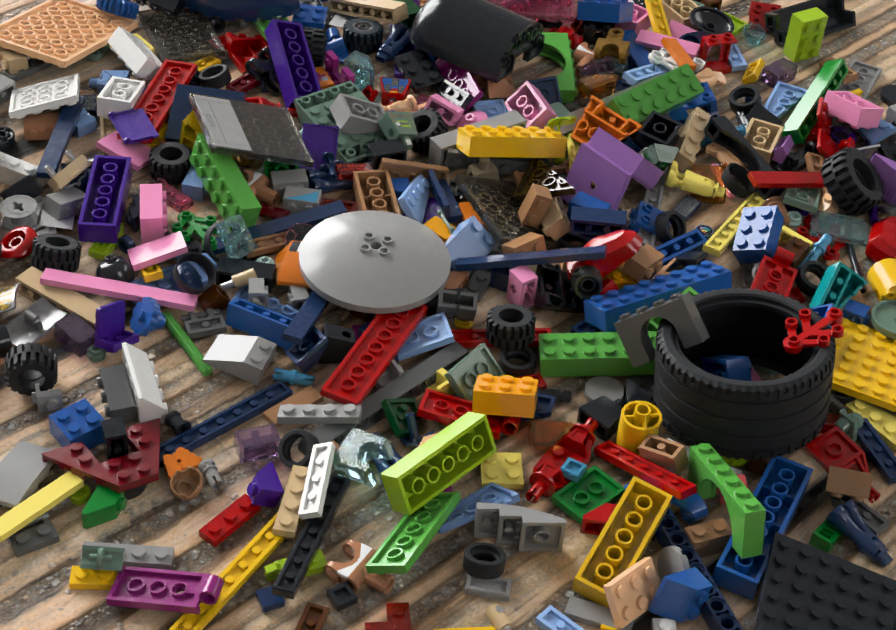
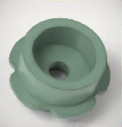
M95 344L87 349V356L90 361L101 362L104 360L105 349L96 347Z

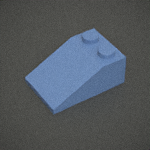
M474 215L461 222L445 242L451 258L450 271H456L455 265L459 258L487 256L497 243Z

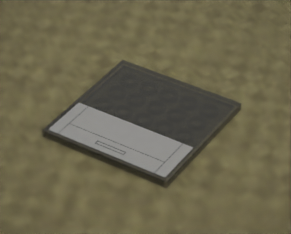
M189 93L188 99L211 153L313 167L314 161L287 108Z

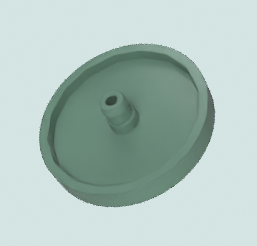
M884 300L873 307L870 321L879 333L895 340L896 300Z

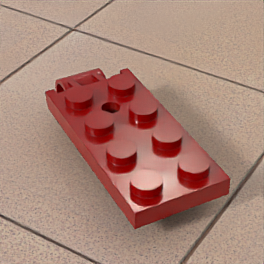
M778 246L773 258L764 255L750 289L765 290L788 297L798 272L797 269L790 266L795 253Z
M427 388L416 416L449 426L467 412H472L473 402ZM486 415L494 439L499 440L500 433H505L506 435L517 433L521 417Z

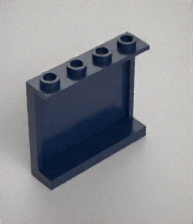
M177 84L165 140L166 142L180 141L182 121L193 109L202 116L193 94L229 100L240 123L242 109L246 105L245 92Z

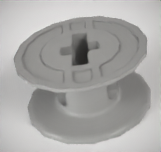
M14 195L3 200L0 204V212L3 215V227L8 231L20 226H29L33 229L39 222V216L35 212L37 202L26 195Z

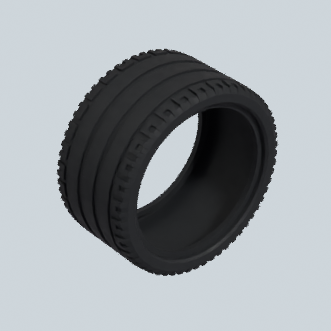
M728 288L726 290L706 291L703 294L692 296L710 337L700 344L685 349L674 325L664 318L660 321L655 345L653 400L654 405L662 413V425L666 427L668 432H671L672 436L677 437L684 444L696 446L701 443H710L720 456L728 459L758 460V458H776L778 455L784 456L785 453L790 454L793 450L797 451L800 447L806 446L807 443L812 442V439H815L817 434L821 432L827 419L836 357L835 338L830 337V345L828 347H803L801 352L790 354L783 347V340L788 337L785 320L787 318H796L798 320V328L796 329L798 336L803 332L802 322L799 320V310L804 308L811 310V326L823 318L817 312H813L812 308H808L807 305L801 304L797 300H792L793 298L784 297L785 295H778L765 290ZM826 326L822 330H831V328ZM721 354L749 357L752 365L774 370L785 377L767 381H742L723 378L702 370L701 358Z

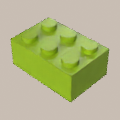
M817 7L792 13L783 54L793 62L818 56L828 16Z

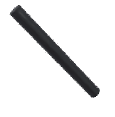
M847 242L846 249L852 269L862 277L852 242ZM865 286L860 289L861 294L867 291Z

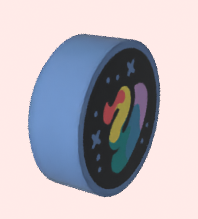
M708 225L696 227L707 240L713 235V229Z

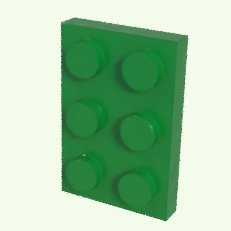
M594 465L584 473L578 483L571 481L551 496V502L581 525L584 514L605 503H614L622 497L625 489Z

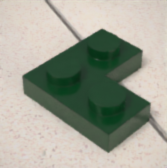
M416 398L384 399L381 405L396 438L410 437L406 414L414 413L415 420L421 418L416 416L419 408Z

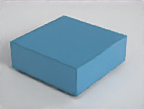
M568 457L561 466V471L565 478L578 483L587 471L588 465Z

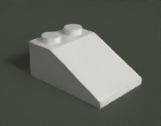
M112 76L97 96V116L110 119L108 117L110 111L118 113L133 109L142 96L145 81Z

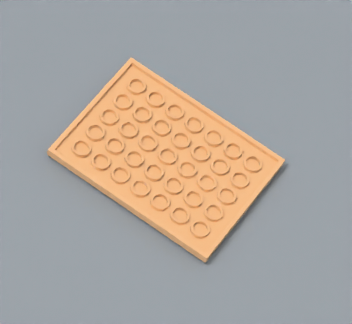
M47 0L1 23L0 46L19 54L28 55L30 58H37L45 63L57 65L59 68H66L109 44L107 41L118 26L131 32L138 28L139 21L99 10L97 7L76 0Z

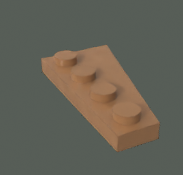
M382 158L378 170L388 169L391 178H409V184L421 173L428 180V169L434 170L438 180L446 179L449 173L447 166Z

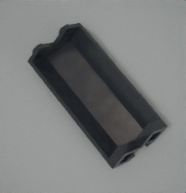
M808 0L765 13V26L768 33L771 32L775 37L774 42L776 45L784 46L792 13L815 7L819 8L828 16L824 35H828L856 26L855 11L846 10L844 0Z

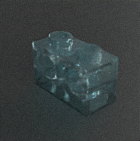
M232 215L215 226L217 236L223 241L226 247L225 251L229 257L241 259L258 248L241 215ZM229 226L232 227V233H231V234H230V232H229ZM238 242L241 245L240 250L237 247Z

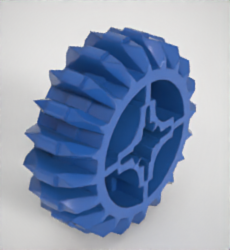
M96 0V7L110 14L135 19L139 13V5L133 1Z

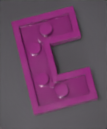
M332 50L326 51L324 59L325 71L335 86L348 81H352L355 84L354 73L348 67L341 68L340 74L339 57Z

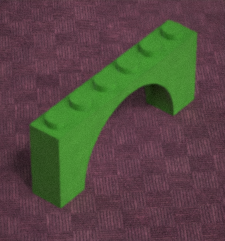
M542 32L545 35L543 52L539 55L554 60L562 67L563 71L556 75L562 103L574 104V99L578 96V87H576L577 79L575 77V68H573L574 58H572L571 39H568V33Z
M710 443L690 446L688 481L697 485V493L702 499L715 497L716 488L718 487L724 497L730 516L732 547L742 559L762 555L766 509Z

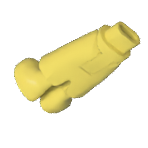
M674 160L670 165L665 181V186L680 188L682 191L715 198V196L723 198L726 189L720 187L719 183L715 184L714 180L688 169L685 170L684 174L678 171V162Z

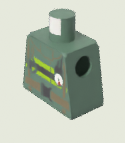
M386 111L377 121L378 125L388 140L400 138L406 149L410 150L413 147L412 140L418 134L412 113Z

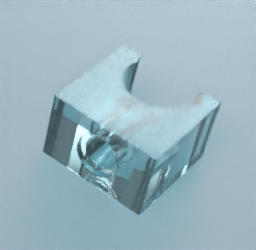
M352 428L334 454L333 465L339 476L374 487L377 480L370 465L367 463L374 458L391 460L395 454L387 438Z

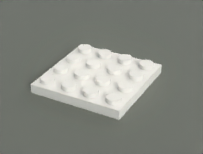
M78 73L12 90L8 112L10 118L21 119L27 114L33 113V115H36L46 109L55 110L62 105L71 106L79 101L80 89Z

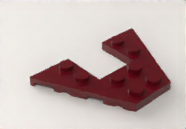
M157 418L126 428L128 444L135 451L128 455L99 463L81 441L41 453L42 461L56 463L60 466V469L68 470L81 478L90 477L96 480V484L109 487L110 490L117 493L159 480L161 419Z

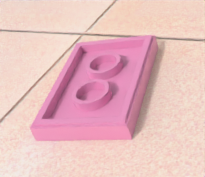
M117 130L96 142V147L110 156L131 157L132 169L136 171L149 165V153L152 148L139 142L126 145L123 140L117 139Z
M181 231L127 250L134 271L189 252Z

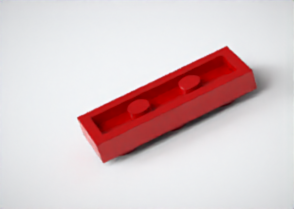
M244 494L199 530V536L216 547L261 510V506L252 505L250 497Z

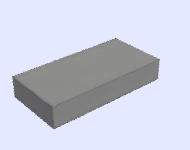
M468 574L464 594L508 602L512 580L500 577L483 580Z

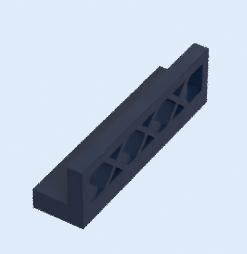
M428 169L430 191L438 209L444 211V216L449 223L463 221L462 213L446 179L438 180L434 170Z

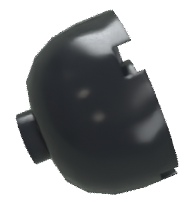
M115 254L106 256L98 264L95 272L96 277L131 283L135 279L131 263L127 259Z

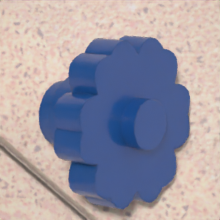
M144 297L141 302H137L132 312L133 316L130 319V329L134 330V333L139 334L141 337H146L149 332L161 330L164 327L166 317L160 312V304L157 303L156 299Z

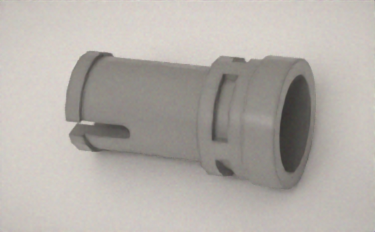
M207 458L201 461L198 469L206 477L211 489L218 490L215 485L216 483L221 489L224 481L217 472L214 460Z

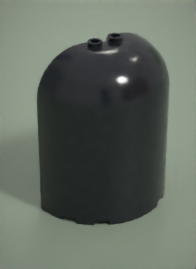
M427 0L415 17L410 31V41L426 53L497 84L513 72L515 59L523 54L522 60L529 62L543 52L545 35L542 34L544 27L538 21L489 0Z

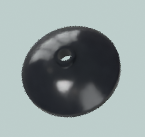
M700 6L694 8L689 15L692 26L697 31H703L708 35L732 33L734 30V23L731 18L718 9Z

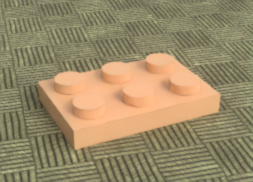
M652 557L642 558L603 586L615 628L623 629L648 610L660 586Z

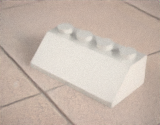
M118 26L107 41L112 46L110 49L118 54L117 57L125 62V66L133 71L132 74L138 79L152 80L163 64L140 38Z
M0 152V182L12 186L32 172L36 176L38 166ZM51 178L37 179L43 187Z
M126 342L122 343L123 364L135 402L139 424L157 418L161 419V424H165L164 419L165 415L168 414L166 402L162 403V400H164L162 388L158 389L159 379L157 374H153L155 373L153 361H149L146 352Z

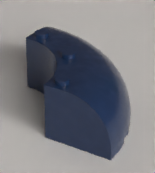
M185 0L186 3L184 7L190 8V11L193 13L201 12L202 16L209 18L214 16L221 17V20L226 21L244 19L245 22L257 21V18L272 20V17L281 15V18L300 13L299 0Z

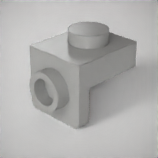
M393 359L389 364V368L384 371L375 384L378 390L404 374L402 366L398 365Z
M35 384L36 392H32L33 404H37L38 412L63 409L61 389L40 391L39 384Z

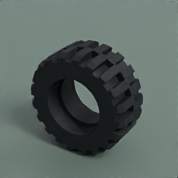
M847 147L823 162L821 167L823 183L827 188L828 194L831 195V199L837 203L840 209H843V212L851 216H860L882 202L884 197L883 183L876 172L875 166L871 164L869 158L865 157L864 153L859 152L856 148Z

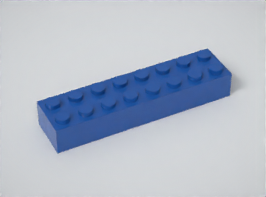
M702 261L701 264L695 266L689 265L682 270H673L670 274L657 275L654 279L641 280L638 284L625 285L622 289L609 290L603 295H593L590 299L584 300L585 322L604 332L616 330L614 323L620 320L619 316L630 312L632 315L636 313V309L645 305L650 308L654 302L660 299L668 301L671 299L670 296L678 292L682 293L688 287H691L699 294H703L706 291L711 292V290L718 291L719 289L726 290L732 288L731 271L723 268L721 265L712 263V261Z
M779 455L776 458H771L753 493L766 509L762 555L742 559L732 547L731 536L715 567L712 579L717 586L753 601L763 581L772 537L775 532L785 535L809 485L813 472L812 468Z

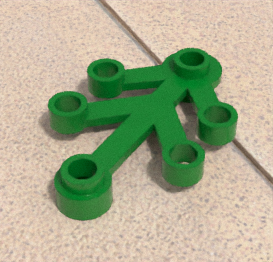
M183 211L178 214L177 220L179 222L172 224V232L181 231L185 242L190 241L192 234L195 232L203 240L202 249L205 250V231L216 223L217 218L212 215L206 216V218L196 217L190 211ZM219 225L213 233L223 234L224 225ZM184 226H189L186 231H183ZM211 236L212 251L217 250V240L214 236Z

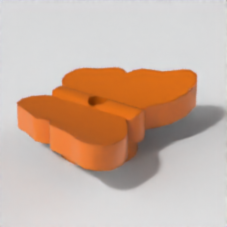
M179 447L172 455L165 454L162 461L167 477L170 480L177 470H185L188 466L198 468L199 463L203 459L194 453H190L189 450Z

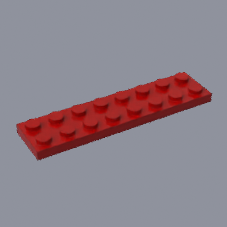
M165 59L134 106L135 109L142 108L157 132H159L171 112L177 84L188 85L197 71V64ZM117 132V139L122 140L119 133ZM154 138L139 143L151 144Z
M421 305L407 311L377 314L323 385L320 395L342 404H354L356 406L361 404L426 315L428 306Z

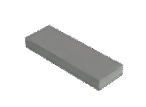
M570 596L564 611V615L569 619L596 628H600L601 624L615 628L609 607ZM633 620L631 623H629L627 626H625L623 629H622V628H617V629H620V630H632L634 620Z

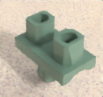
M843 408L839 411V419L834 425H837L847 436L856 442L858 429L863 426L864 419L858 413L847 414V411Z
M83 545L80 568L123 571L125 548Z

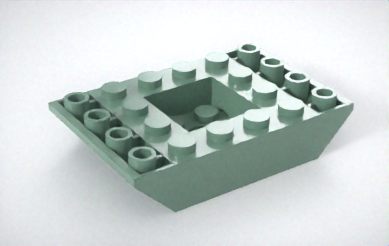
M348 81L294 99V105L302 127L303 123L337 126L330 106L339 93L369 100L352 81ZM339 130L336 160L340 159L346 165L366 159L368 143L386 141L388 139L383 131L349 134Z

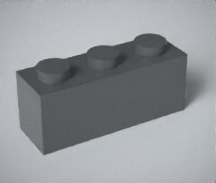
M124 364L99 368L100 377H96L98 389H102L100 391L102 404L106 403L104 405L106 418L122 416L124 423L137 421L136 406Z

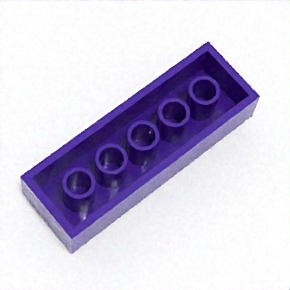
M272 19L264 32L286 108H295L294 99L320 91L321 87L302 23Z
M94 156L78 221L79 241L117 243L132 177L131 157Z

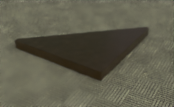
M532 158L512 198L514 202L524 201L532 183L549 188L552 197L574 195L576 191L573 186H570L566 180L559 177L542 160Z

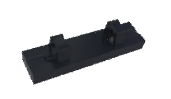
M809 141L798 152L787 155L783 163L774 166L773 170L799 172L807 167L804 157L807 152L821 156L824 155L818 152L816 142Z

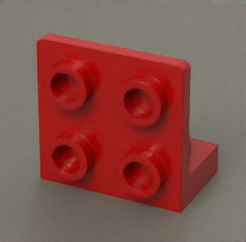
M751 1L748 10V30L768 32L765 26V13L781 9V5Z
M823 97L819 98L816 114L818 121L807 136L806 142L814 141L817 143L818 129L820 128L828 135L831 134L830 126H832V119L827 114L828 104L824 102Z
M822 128L818 129L816 148L826 158L844 148H855V141L852 137L842 140L837 145Z

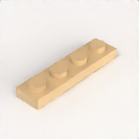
M293 465L273 526V535L289 538L295 537L300 521L298 513L308 467Z

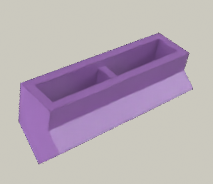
M791 135L781 138L773 149L775 154L773 160L779 164L783 163L794 146Z

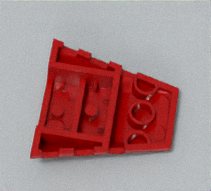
M225 32L229 58L242 74L248 73L245 69V63L251 58L258 59L259 50L263 47H269L268 42L261 35L246 37L244 33L234 36L231 32Z

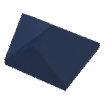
M313 326L301 345L294 343L284 353L306 374L320 361L329 339Z

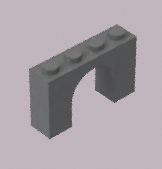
M681 292L670 296L671 299L668 301L660 299L654 302L650 308L645 305L636 309V313L632 315L630 312L619 316L620 320L614 323V326L633 368L651 362L655 358V348L648 334V324L651 318L661 317L671 322L676 328L685 349L700 344L710 337L690 292L683 295Z

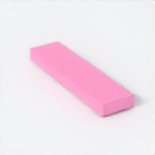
M641 29L635 44L660 50L665 48L661 43L663 37H675ZM675 38L690 58L694 59L697 56L701 44Z

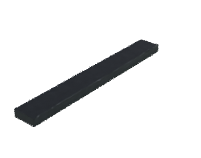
M330 474L322 517L307 519L272 587L273 595L294 600L351 484L350 478Z

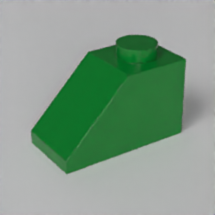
M98 485L81 513L83 528L88 529L117 519L120 512L124 511L127 505L125 491L117 493L110 490L109 487Z

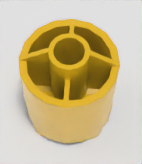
M883 259L875 263L867 272L868 282L879 302L896 300V259Z
M638 400L624 405L621 410L616 444L640 456L638 447L649 434L659 436L662 423V413L659 408L652 403Z

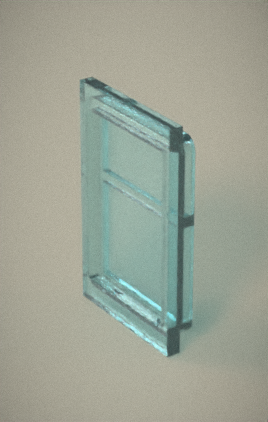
M820 210L816 214H811L810 236L821 238L823 234H829L835 241L867 246L868 223H865L864 219Z

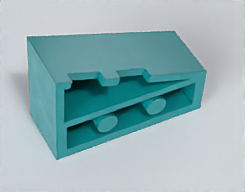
M839 261L827 267L808 308L833 303L835 308L841 309L868 281Z

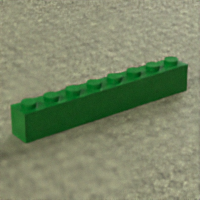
M844 58L825 62L783 126L781 138L791 135L794 144L804 143L818 121L816 114L819 98L823 97L824 99L827 91H837L849 72Z

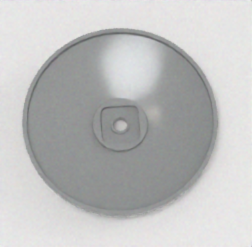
M365 210L347 212L330 217L317 224L307 233L299 250V268L305 282L312 290L333 304L364 313H396L419 307L439 294V290L445 287L450 275L451 258L442 239L424 224L391 212Z

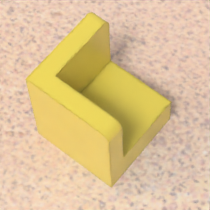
M444 368L437 370L436 382L429 386L428 389L448 395L455 393L444 376L448 371Z

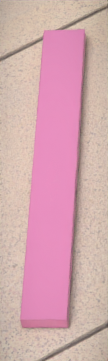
M45 268L40 278V284L136 302H141L144 297H151L156 299L160 306L194 312L198 302V295Z

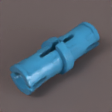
M277 367L274 369L276 373H273V380L288 382L293 386L298 384L307 387L311 385L313 387L314 385L312 383L315 381L314 375L298 373L297 370L289 371Z

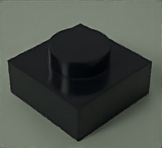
M347 582L327 590L326 596L337 612L358 603L357 595Z

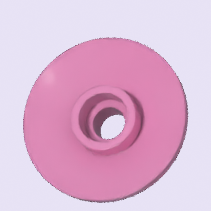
M483 111L468 112L460 118L456 124V129L488 119V116Z

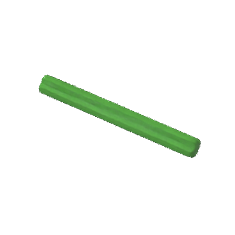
M169 311L162 313L166 317L165 326L202 375L205 377L212 375L213 368L203 363L204 356Z

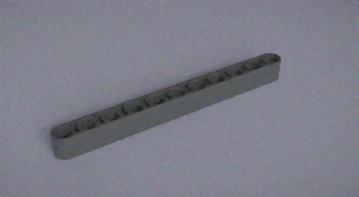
M458 342L449 344L366 397L361 403L362 416L360 424H324L313 431L312 434L318 438L320 444L334 440L340 446H343L387 417L381 405L384 399L418 397L425 392L426 388L436 382L437 370L444 368L446 371H449L467 356L470 351ZM303 438L298 444V450L306 456L308 443Z

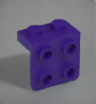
M118 300L96 309V347L105 349L109 353H116L122 349V343L124 342L130 345L139 342V334L124 330L125 301Z

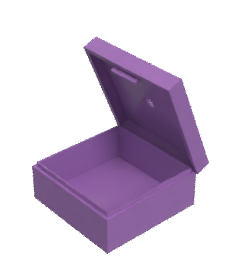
M598 127L589 142L581 144L566 177V181L570 186L574 187L576 194L582 191L611 204L610 210H617L631 178L647 189H653L664 172ZM592 182L596 185L595 189L591 187ZM576 194L560 197L569 204V201Z

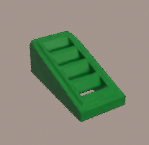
M825 520L812 533L809 544L829 553L843 533Z

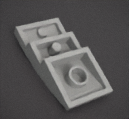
M21 441L0 461V505L14 508L38 492L39 483L49 476L50 467L55 464L51 461L43 462L41 453L51 451L52 449Z
M477 502L473 535L474 538H495L496 545H518V551H562L567 520L526 507Z

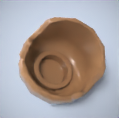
M188 466L182 471L177 470L170 479V491L177 499L192 500L202 491L203 476L198 469L192 466Z

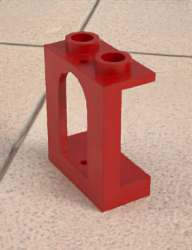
M732 33L702 36L698 58L706 61L708 47L721 45L719 59L705 62L702 70L709 68L712 71L722 72L723 74L731 73L732 67L728 63L732 44L738 42Z

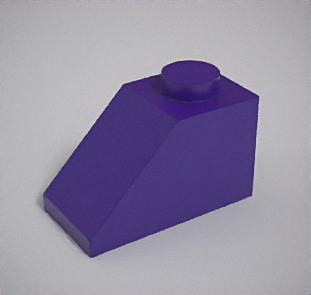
M269 462L257 472L252 482L248 484L247 493L252 505L275 508L284 494L283 487L272 462Z

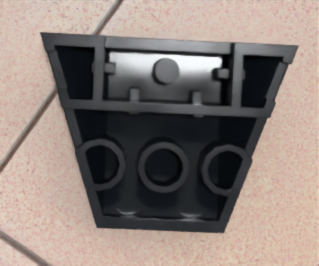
M537 265L535 272L538 276L535 306L537 308L555 312H585V299H581L571 286L568 274L561 270L560 265Z

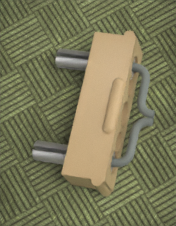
M68 149L64 154L71 160V163L56 174L49 165L44 168L51 177L47 184L52 188L53 193L60 191L62 188L69 190L75 185L79 187L81 180L87 175L85 170L92 162L83 154L76 158ZM84 172V175L78 179V183H73L66 187L68 183Z

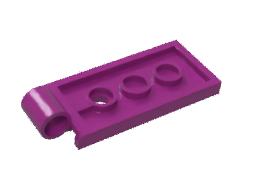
M440 58L434 62L441 70L440 74L444 79L474 96L463 114L484 96L471 72Z
M123 566V571H119L106 601L108 606L200 614L199 604H215L223 588L224 581L221 577L208 573Z

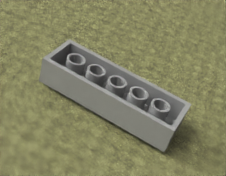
M516 110L470 125L481 128V125H488L491 128H497L498 125L506 126L507 128H513V126L526 128L527 120ZM458 129L430 138L428 164L444 166L448 148L457 149ZM448 167V168H449V173H452V172H454V171H457V170L462 169V168Z

